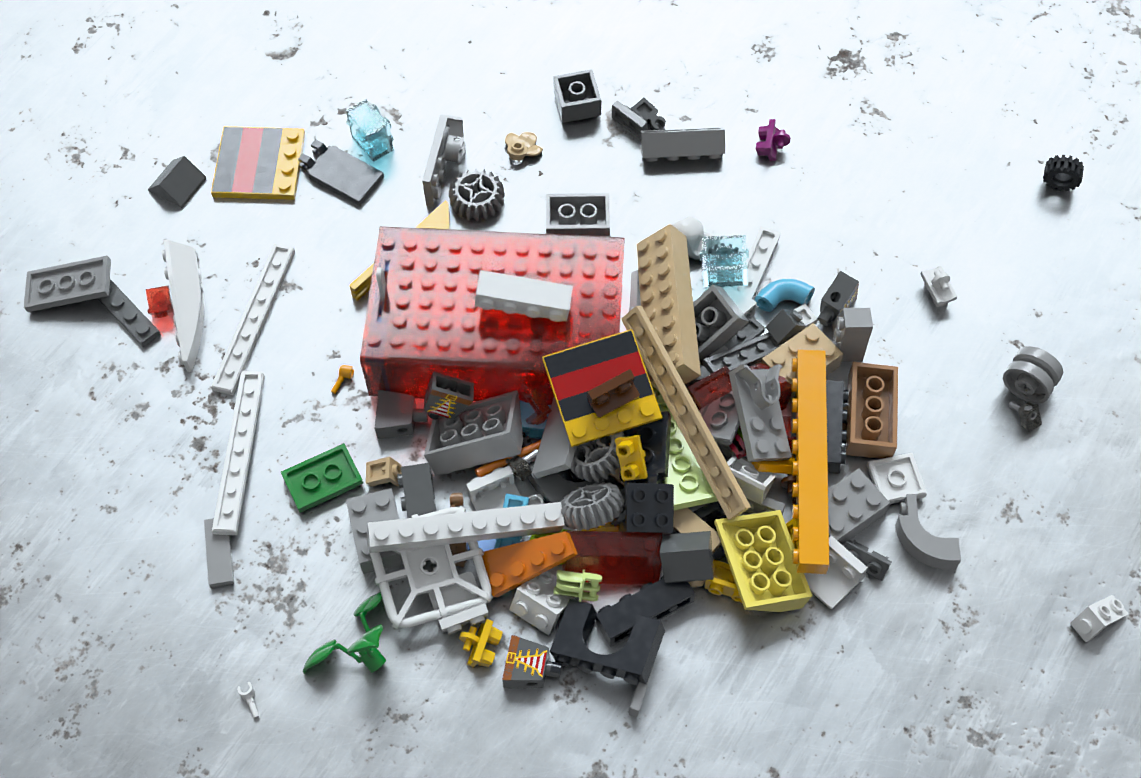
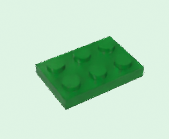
M345 443L281 471V475L299 513L364 484Z

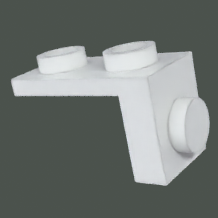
M1111 595L1088 606L1070 624L1082 639L1088 642L1108 625L1126 617L1128 612L1124 609L1123 604Z

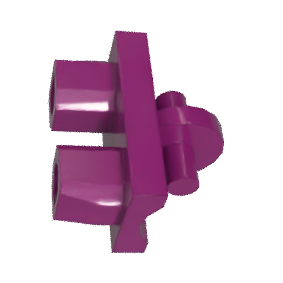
M769 119L768 125L759 126V139L766 141L757 142L755 147L758 156H768L770 161H776L777 150L783 149L791 141V137L786 133V130H779L775 126L776 119Z

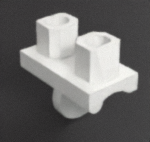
M942 265L931 270L921 271L920 275L924 285L929 290L936 307L939 308L957 300L958 295L950 282L951 277L948 273H945Z

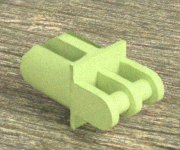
M583 569L582 573L557 570L554 594L578 597L579 602L581 600H598L597 592L600 591L598 584L602 581L601 575L586 573L585 569Z

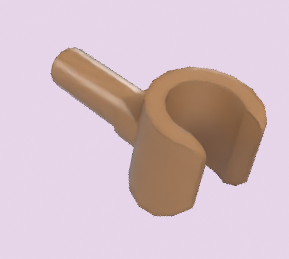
M452 493L450 495V507L463 506V493Z

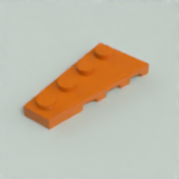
M564 531L484 551L482 558L490 581L492 596L499 597L578 555L570 533Z

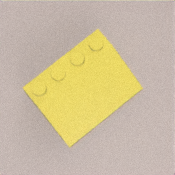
M781 510L742 515L732 520L722 518L714 521L745 610L784 612L801 609L811 599L812 593L804 573H797V564L792 563V554L795 548Z

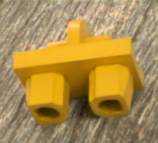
M640 436L616 438V453L619 458L623 481L646 479L648 477L644 460L646 454L642 450Z
M486 619L485 623H481L477 636L475 635L477 628L470 626L469 632H461L459 639L464 642L463 650L469 652L471 645H473L466 665L471 667L477 664L486 667L492 665L495 653L484 649L486 642L497 646L503 634L502 631L492 626L494 621Z

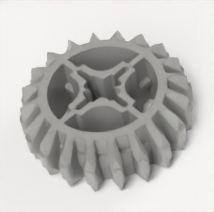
M475 168L474 172H470L467 169L466 174L460 172L459 178L454 177L453 183L450 184L448 197L451 207H453L455 213H459L461 218L467 216L469 221L471 218H475L478 222L481 217L486 220L487 215L494 217L495 211L499 212L500 206L504 204V185L500 182L498 176H494L492 171L487 173L485 168L481 172L477 168Z
M619 432L578 445L570 468L571 471L582 480L585 479L591 482L594 479L598 483L601 477L608 480L610 473L616 475L615 470L620 468V463L616 453L615 439L625 437L624 433Z
M605 482L600 484L594 483L582 488L579 487L578 490L571 491L570 495H566L560 501L562 505L561 513L566 527H570L571 530L577 529L578 531L583 529L589 530L601 525L605 526V523L612 522L613 518L620 516L619 513L623 511L624 500L616 485L612 483L606 484Z

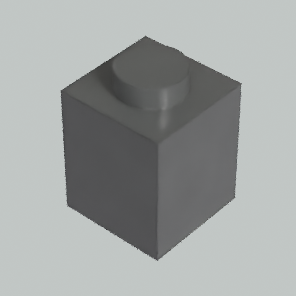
M782 309L765 328L777 343L784 344L804 330L806 325L801 321L803 318L796 310Z

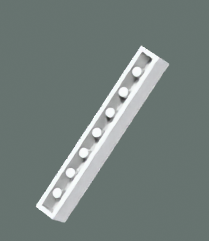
M561 502L369 522L366 528L369 553L560 532L565 526L561 513L562 505Z

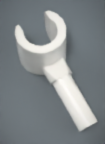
M248 682L250 688L247 692L243 693L240 686H238L237 690L241 698L249 705L252 716L255 719L259 717L253 699L255 697V690L251 683Z

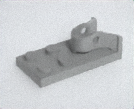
M444 114L439 116L422 179L426 206L434 207L436 199L440 198V183L445 180L444 168L446 161L461 162L466 154L462 117Z
M742 364L729 372L748 462L784 461L792 458L779 404L780 383L778 377L780 369L783 368L780 364L770 369L753 370L747 365Z

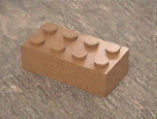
M862 362L852 363L848 374L846 455L879 459L894 456L897 449L898 366Z

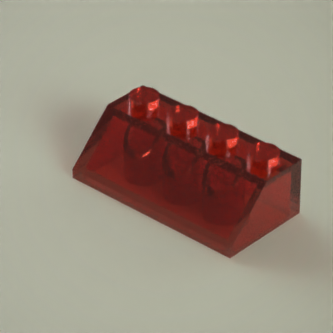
M566 531L570 533L578 555L563 562V571L582 573L583 569H585L586 573L602 576V581L599 584L645 585L649 582L655 583L659 581L662 564L660 558L662 533Z

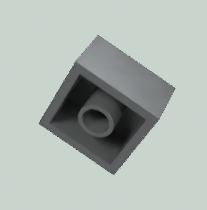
M593 69L553 76V92L562 123L602 116V99Z

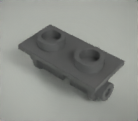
M848 539L844 547L868 567L866 573L882 581L892 561L888 560L889 557H885L875 551L869 553L867 552L868 547L856 542V540L851 541Z

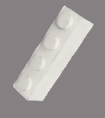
M480 270L474 306L485 310L496 309L509 314L519 313L532 318L543 317L556 322H567L573 286Z

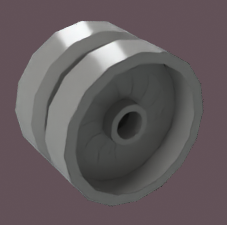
M1026 346L1018 350L1012 363L1004 371L1002 379L1004 385L1015 396L1026 402L1037 404L1048 400L1054 387L1061 380L1064 371L1057 358L1049 352L1038 347Z

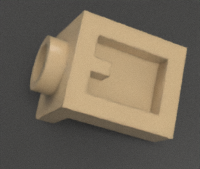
M390 456L366 462L365 483L370 487L388 482L399 486L397 474H402V465Z

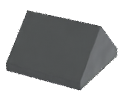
M184 155L173 159L151 184L148 191L183 208L207 178Z
M711 531L662 535L660 558L665 583L714 580Z

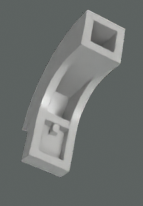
M906 494L904 501L900 502V515L895 524L896 533L902 546L912 557L927 566L956 570L961 562L959 538H940L928 533L922 527L918 518L916 494Z

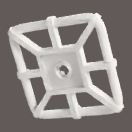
M462 506L459 508L449 507L420 516L415 514L412 515V518L466 512V508ZM468 542L470 551L453 556L449 544L392 550L401 555L405 569L389 574L385 573L380 552L370 553L377 577L375 578V583L380 588L387 616L393 624L392 627L396 629L410 628L446 618L484 603H490L493 598L491 596V585L482 558L484 553L482 548H479L478 542ZM473 559L482 590L459 578L455 563ZM427 560H430L432 564L436 563L437 567L433 568V572L423 569ZM407 577L411 593L399 614H397L389 582ZM457 585L478 598L445 607L440 589ZM434 592L438 606L437 610L404 619L416 596Z

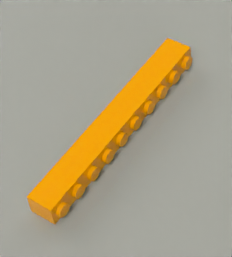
M798 350L796 358H792L791 372H795V378H792L791 391L796 392V399L792 398L791 407L792 412L796 413V419H792V433H796V440H792V454H796V461L792 462V475L796 476V483L792 484V497H796V505L793 504L792 519H796V527H793L792 541H797V549H793L792 563L797 564V573L826 574L829 567L826 351Z

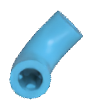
M779 279L766 285L757 294L755 301L757 306L766 312L773 311L777 304L783 300H792L801 305H807L814 295L815 287L797 279Z

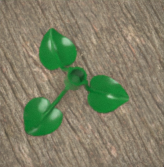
M381 591L364 600L353 614L355 617L360 615L366 633L348 649L336 643V639L322 644L307 659L302 671L304 674L307 669L323 661L336 649L345 652L358 663L363 662L371 673L378 670L386 662L385 657L377 649L383 626L380 624L369 629L365 619L367 612L372 610L382 600Z

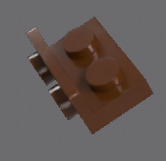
M630 369L587 392V400L598 418L639 398L640 394L634 385L635 377Z

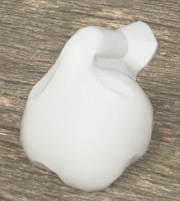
M688 216L672 225L686 236L688 257L692 259H703L709 247L717 242L714 235L708 232L704 233L703 224L694 216Z

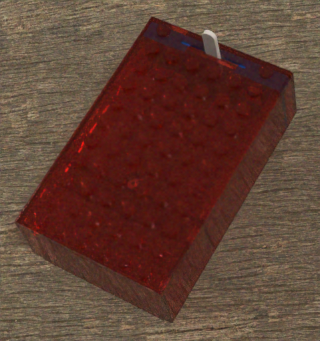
M379 226L360 351V364L369 396H378V390H385L424 399L433 372L474 383L473 401H480L518 391L519 400L526 403L543 402L547 405H552L554 394L542 357L621 333L625 237ZM480 270L573 286L567 322H556L543 317L532 318L519 313L509 314L496 309L485 310L474 306Z

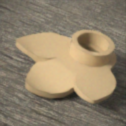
M511 132L505 137V144L508 146L507 153L512 160L520 161L525 156H537L543 151V148L535 145L537 135L533 132H523L520 135Z

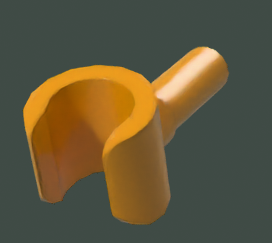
M340 366L339 377L331 390L333 394H336L344 378H353L354 369H352V366Z

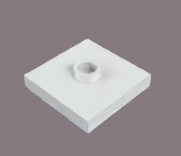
M913 453L869 461L867 463L873 484L890 504L903 502L906 494H916V499L926 497L927 491Z

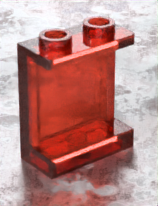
M727 366L722 367L687 388L699 411L733 391L729 372L731 371Z

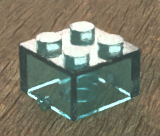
M366 98L346 109V124L349 125L351 136L373 162L394 150L392 142L394 137L390 131V128H392L391 123L387 117H382L375 104H371Z
M746 234L702 237L700 260H702L704 287H711L712 285L718 287L748 285L747 258H749V248L746 247Z

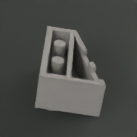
M871 307L843 308L833 321L834 340L832 342L843 353L841 362L863 361L873 330Z

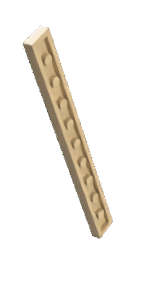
M635 306L621 320L626 330H633L642 359L728 520L735 519L751 508L643 307Z

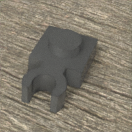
M645 97L630 108L650 124L651 130H659L656 123H659L662 127L666 124L665 118L657 116L659 110Z

